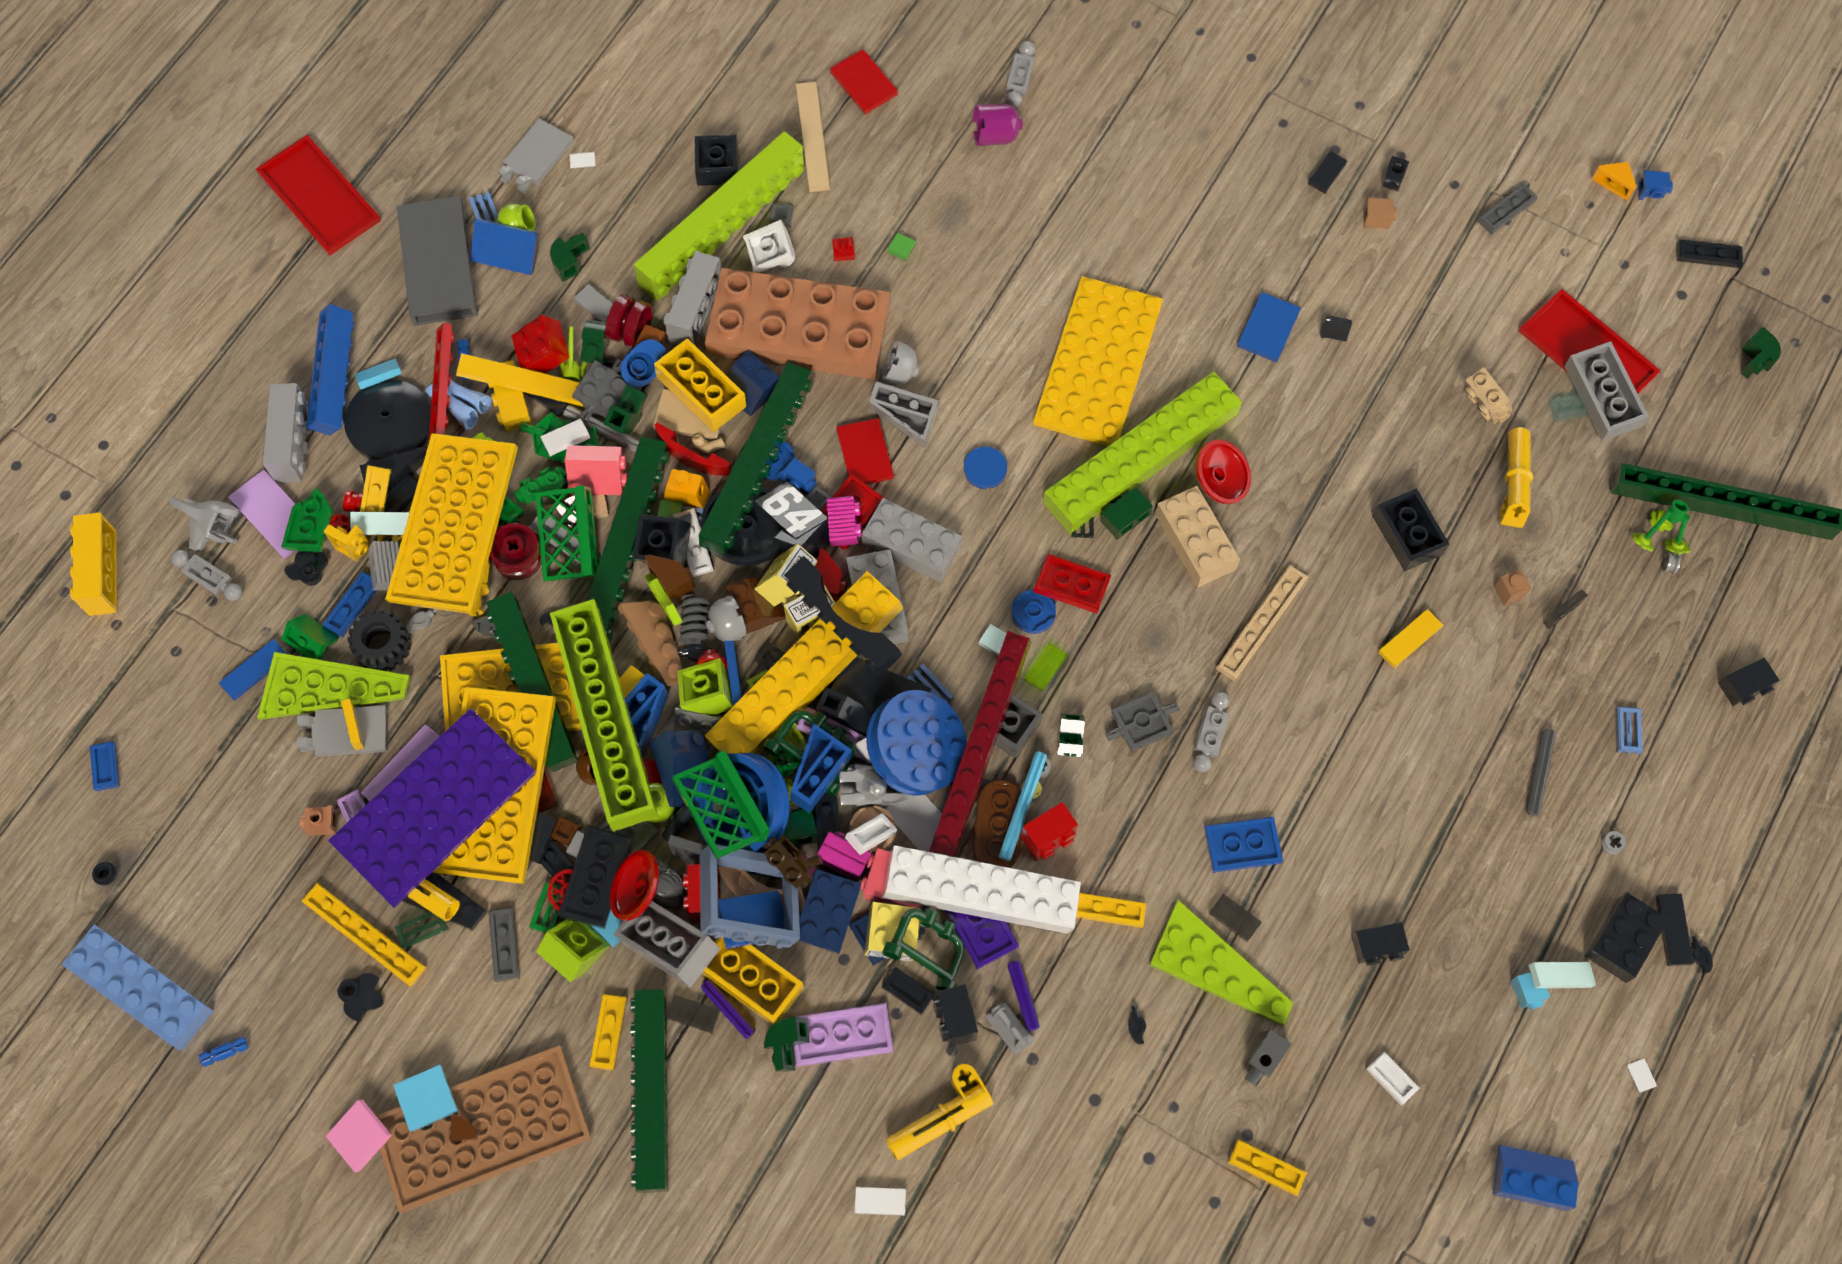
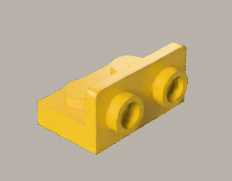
M328 525L324 530L334 549L356 562L368 551L369 542L357 525L349 533L339 526L335 528L331 525Z

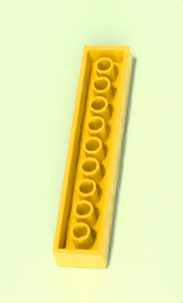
M866 571L832 606V609L847 623L862 630L880 633L898 615L903 606L888 589ZM819 619L708 731L705 737L720 752L725 750L727 754L753 753L760 755L765 750L762 747L763 743L767 738L773 739L787 717L794 711L804 710L857 656L848 647L851 643L846 638L841 640L833 632L835 627L830 622L826 625Z

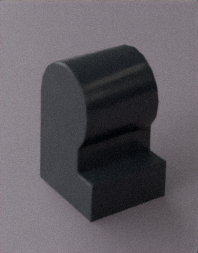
M1391 156L1382 187L1398 192L1410 161Z

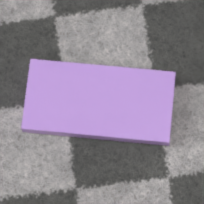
M263 469L228 496V498L281 557L286 559L294 551L282 549L281 545L291 509L295 503Z
M425 724L361 792L362 796L371 801L440 736Z
M886 1003L795 1016L807 1018L810 1043L794 1046L797 1067L893 1052Z

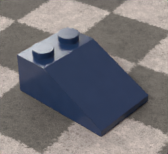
M665 731L650 742L670 807H682L684 804V800L675 786L672 776L708 761V749L702 731ZM687 777L681 780V783L684 787L694 790L697 780Z

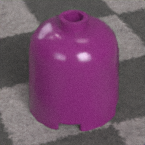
M977 104V106H974L972 122H976L977 131L973 132L976 146L1004 145L1015 141L1019 130H1022L1023 121L1013 106L1008 104Z

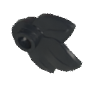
M298 551L294 558L295 563L286 566L284 571L289 579L293 581L301 580L304 584L314 586L321 581L322 570L328 565L329 558L326 552H321L315 556L313 552Z
M364 973L356 979H345L339 984L337 990L338 997L344 1002L343 1010L345 1014L352 1020L360 1022L363 1019L365 1010H375L383 1006L382 995L374 989L380 979L378 976ZM353 987L354 993L347 995V990Z

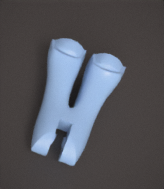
M451 380L447 395L450 396V402L446 409L465 430H468L476 425L479 418L477 412L479 414L486 413L490 409L493 400L484 393L468 389ZM430 384V385L426 388V393H427L431 398H432V385H433V384Z

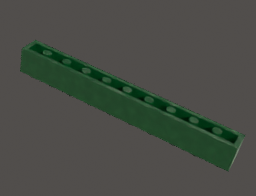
M787 362L699 533L700 547L721 555H725L727 549L732 548L735 542L734 535L736 531H740L743 527L744 515L746 512L749 513L751 511L753 498L755 495H759L762 488L761 482L764 477H768L771 470L770 464L779 455L780 444L786 442L788 429L790 426H794L797 418L796 413L798 409L803 408L806 399L805 395L807 392L810 393L813 388L814 381L812 380L811 370Z
M646 437L640 438L587 601L594 599L600 610L609 643L613 635V630H611L613 622L616 623L619 617L617 607L620 602L624 601L626 589L624 588L626 582H630L632 577V563L637 561L632 559L639 514H652L650 509L652 502L655 503L658 497V490L656 489L658 483L663 481V468L665 464L669 463L671 455L666 442Z
M1621 463L1613 474L1611 494L1667 506H1670L1673 500H1680L1686 503L1691 511L1833 540L1842 531V509L1624 463Z

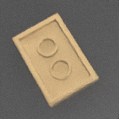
M662 390L654 425L658 422L678 435L693 437L696 434H701L704 439L708 440L719 438L721 427L713 433L670 390Z

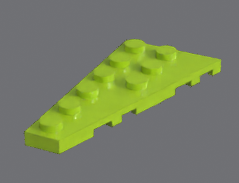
M274 652L257 719L264 720L313 713L315 710L342 708L341 702L347 699L351 700L354 707L406 699L411 677L405 674Z
M1179 900L1177 901L1149 966L1284 1026L1293 1002Z

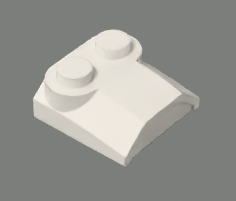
M782 220L743 236L754 273L775 266L788 267L794 262V249Z

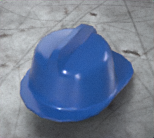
M645 340L639 343L621 363V375L625 382L634 387H642L650 383L656 377L654 363L667 354L664 346L655 340Z

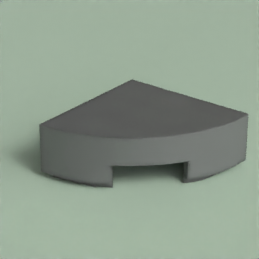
M487 615L471 621L473 627L479 633L485 636H494L493 631L496 628L494 623L489 622Z

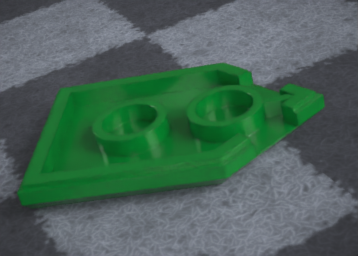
M318 487L303 502L299 501L292 506L281 545L282 549L288 551H322L326 538L324 530L330 523L333 508Z

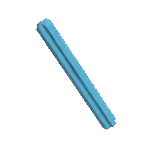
M1036 751L999 853V858L1005 861H1010L1047 758L1045 753Z

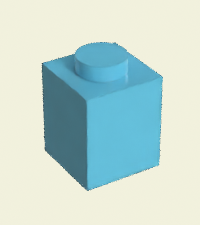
M1531 972L1519 975L1511 980L1521 1009L1528 1006L1530 1010L1544 1006V1001L1550 998L1547 988L1534 987Z

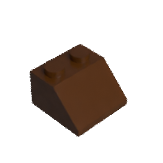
M652 555L645 557L649 573L652 572L656 576L675 608L682 604V596L695 595L693 588L696 585L688 567L684 568L680 561Z
M746 578L726 586L728 596H732L739 607L736 610L739 616L742 615L746 634L786 619L781 603L774 607L755 590L761 578Z

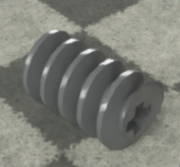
M697 595L682 596L683 602L681 604L682 623H680L679 633L681 636L679 641L685 645L700 644L701 640L708 639V635L702 633L708 631L706 625L702 623L709 620L708 617L703 615L708 614L709 609L705 607L710 605V601Z

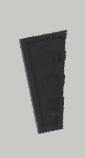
M432 872L426 878V880L460 902L458 911L449 922L473 931L488 913L483 907L438 873ZM408 896L402 900L403 903L415 906L433 915L432 912Z

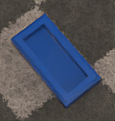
M111 741L91 745L90 757L93 789L97 792L120 787L116 743Z

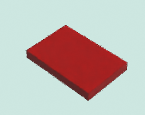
M864 49L830 68V74L864 115L898 95V90Z
M879 418L836 427L848 477L852 473L867 485L894 479Z
M852 473L831 497L854 496L855 501L860 503L861 515L857 516V524L861 523L862 530L869 523L878 505L884 498ZM826 503L820 511L827 517L826 521L828 525V510ZM850 545L838 547L841 548L843 551H846Z
M1048 554L1033 592L1097 614L1111 575Z

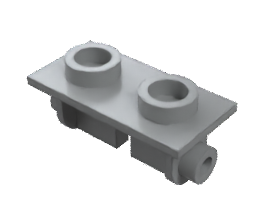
M680 704L678 708H675V724L706 733L724 716L720 713L711 716L683 710Z
M1005 1002L1002 1005H997L986 1016V1019L1015 1056L1034 1042V1039Z

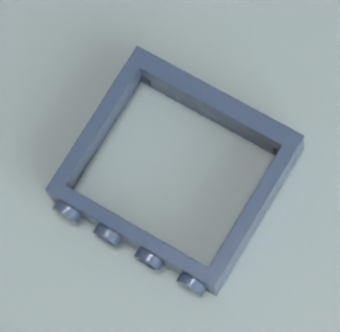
M716 845L718 850L726 848V846ZM709 846L700 853L701 934L713 935L714 938H731L736 942H754L760 946L773 945L779 949L782 947L790 948L800 939L798 888L796 889L792 884L786 882L783 874L768 862L763 853L739 849L717 860ZM717 865L782 877L784 929L718 918Z

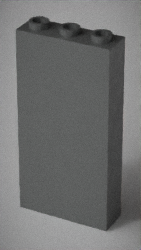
M449 196L443 199H429L424 202L398 205L397 214L408 308L413 325L418 326L478 316L465 212L460 196Z

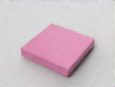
M357 1100L326 1135L327 1139L354 1172H360L392 1136L363 1100Z

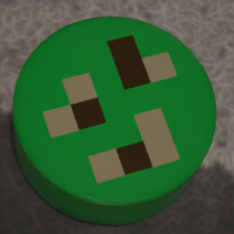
M784 751L775 757L773 765H789L797 762V759ZM796 768L788 770L787 776L791 775Z

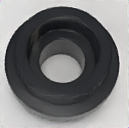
M109 862L97 864L92 871L94 882L101 886L111 884L117 877L116 867ZM105 871H109L107 877L102 878V874Z

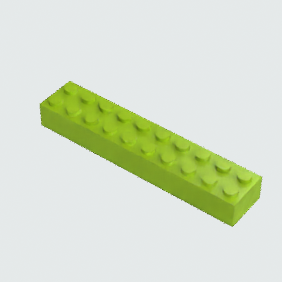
M785 131L633 264L638 287L655 301L665 297L674 285L679 284L681 277L686 275L688 260L693 258L695 251L712 255L721 243L727 242L731 234L736 230H740L749 218L756 216L765 204H769L778 192L785 190L795 177L798 178L803 173V146Z
M1212 372L1044 492L1043 504L1071 535L1073 531L1080 529V526L1084 523H1088L1091 518H1095L1102 513V509L1108 503L1113 504L1118 501L1119 496L1126 490L1131 491L1238 415L1242 401L1215 372Z
M592 599L551 612V620L609 826L612 831H616L659 817L603 620L595 600Z

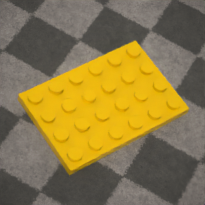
M558 643L535 645L567 731L582 730ZM504 649L440 655L445 731L460 718L465 687L508 692L519 691L517 684H513L508 672L511 671L509 663L506 664L502 658L501 651Z

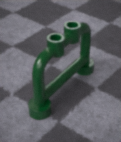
M806 710L792 712L773 739L767 738L762 745L773 756L777 757L783 749L801 761L804 752L784 738L797 720L804 719L811 726L814 723L852 750L851 759L842 771L849 769L856 756L854 744L845 737L848 732L839 725L832 728L826 724L828 717L818 711L815 715ZM839 775L826 791L827 794L833 797L840 790L838 786L840 782Z
M917 908L909 909L902 915L892 941L885 943L882 954L893 960H900L902 953L906 954L940 977L936 986L938 991L956 987L957 984L954 982V979L963 959L965 949L962 939L954 932L955 924L947 920H943L942 923L936 920L938 913L932 909L926 908L924 912ZM912 918L918 919L922 926L933 929L940 938L949 940L954 944L955 953L948 971L902 941Z

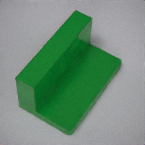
M303 614L287 621L281 639L305 657L322 660L326 647L336 643L339 637L307 614Z

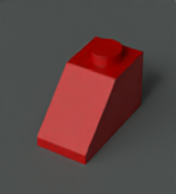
M820 548L816 568L824 577V585L833 600L837 602L840 599V594H845L846 581H843L841 570L826 550Z

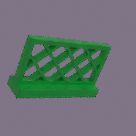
M581 485L575 486V488L535 493L543 582L595 577L598 568L591 488ZM574 493L575 502L568 508L562 503V500L567 494ZM542 497H551L556 501L549 511L543 507ZM559 504L567 510V513L560 521L552 515ZM571 514L577 519V525L572 531L564 525V522ZM549 517L558 523L551 533L545 529V522ZM561 526L569 532V535L562 543L554 537ZM572 537L579 541V547L574 553L566 547ZM551 539L560 545L553 555L547 551V544ZM563 549L572 555L565 565L556 559ZM574 559L581 563V573H573L568 569ZM554 561L562 569L556 576H549V566Z
M725 750L716 754L714 759L672 776L675 786L716 860L756 841L759 844L767 840L770 829ZM713 767L717 773L716 779L712 780L703 777V771ZM687 777L697 780L694 790L684 787L681 780ZM699 782L713 785L710 795L697 791ZM716 787L727 791L728 796L726 800L713 796ZM694 796L708 800L705 810L694 806L692 803ZM711 801L724 805L721 815L708 811ZM727 807L737 809L739 812L738 820L724 816ZM705 816L719 820L716 830L705 826ZM722 821L736 825L732 835L719 831ZM738 826L748 829L751 837L746 839L736 837L735 834ZM716 837L730 840L729 846L718 850L715 844Z

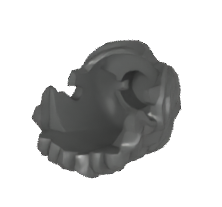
M656 858L659 867V884L652 902L662 908L676 910L684 902L686 887L683 884V875L679 870L666 864L663 858Z

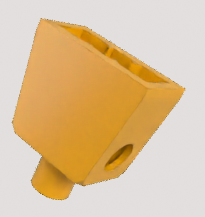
M672 469L666 485L664 500L681 502L683 506L704 508L710 495V489L704 478L697 474L688 473L685 470Z

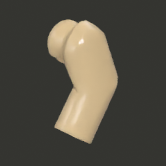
M696 434L692 438L693 447L705 454L725 448L721 437L711 442L704 439L701 434Z

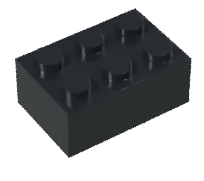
M1417 488L1377 505L1372 515L1404 572L1443 555L1450 545Z
M1626 892L1615 902L1584 957L1625 983H1628L1638 975L1669 918Z

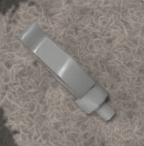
M428 609L426 612L416 613L407 624L408 633L412 635L415 630L426 629L438 609Z

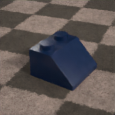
M749 350L732 365L727 374V377L745 393L746 408L743 411L750 417L768 401L779 380V376Z

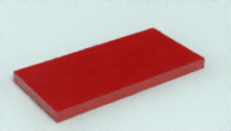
M308 135L256 168L260 177L329 256L381 221L380 216Z
M1563 289L1553 296L1518 331L1565 371V365L1571 355L1611 341L1637 394L1661 372L1660 369Z

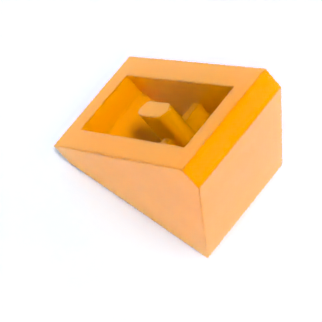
M1629 162L1600 165L1592 178L1594 182L1627 201L1636 188Z

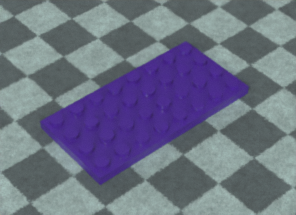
M470 708L328 841L395 908L536 775V772Z

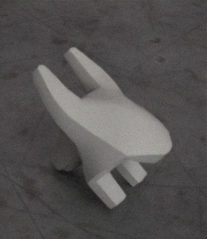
M174 497L169 498L170 504L189 515V549L195 551L203 550L209 539L219 543L227 541L236 544L238 542V539L227 533L234 517H237L239 509L222 501L209 500L200 503L189 498H185L184 501Z
M852 764L847 771H839L840 782L838 785L843 792L839 797L841 805H854L858 807L866 804L888 806L909 799V795L904 793L887 792V784L877 774L873 765Z

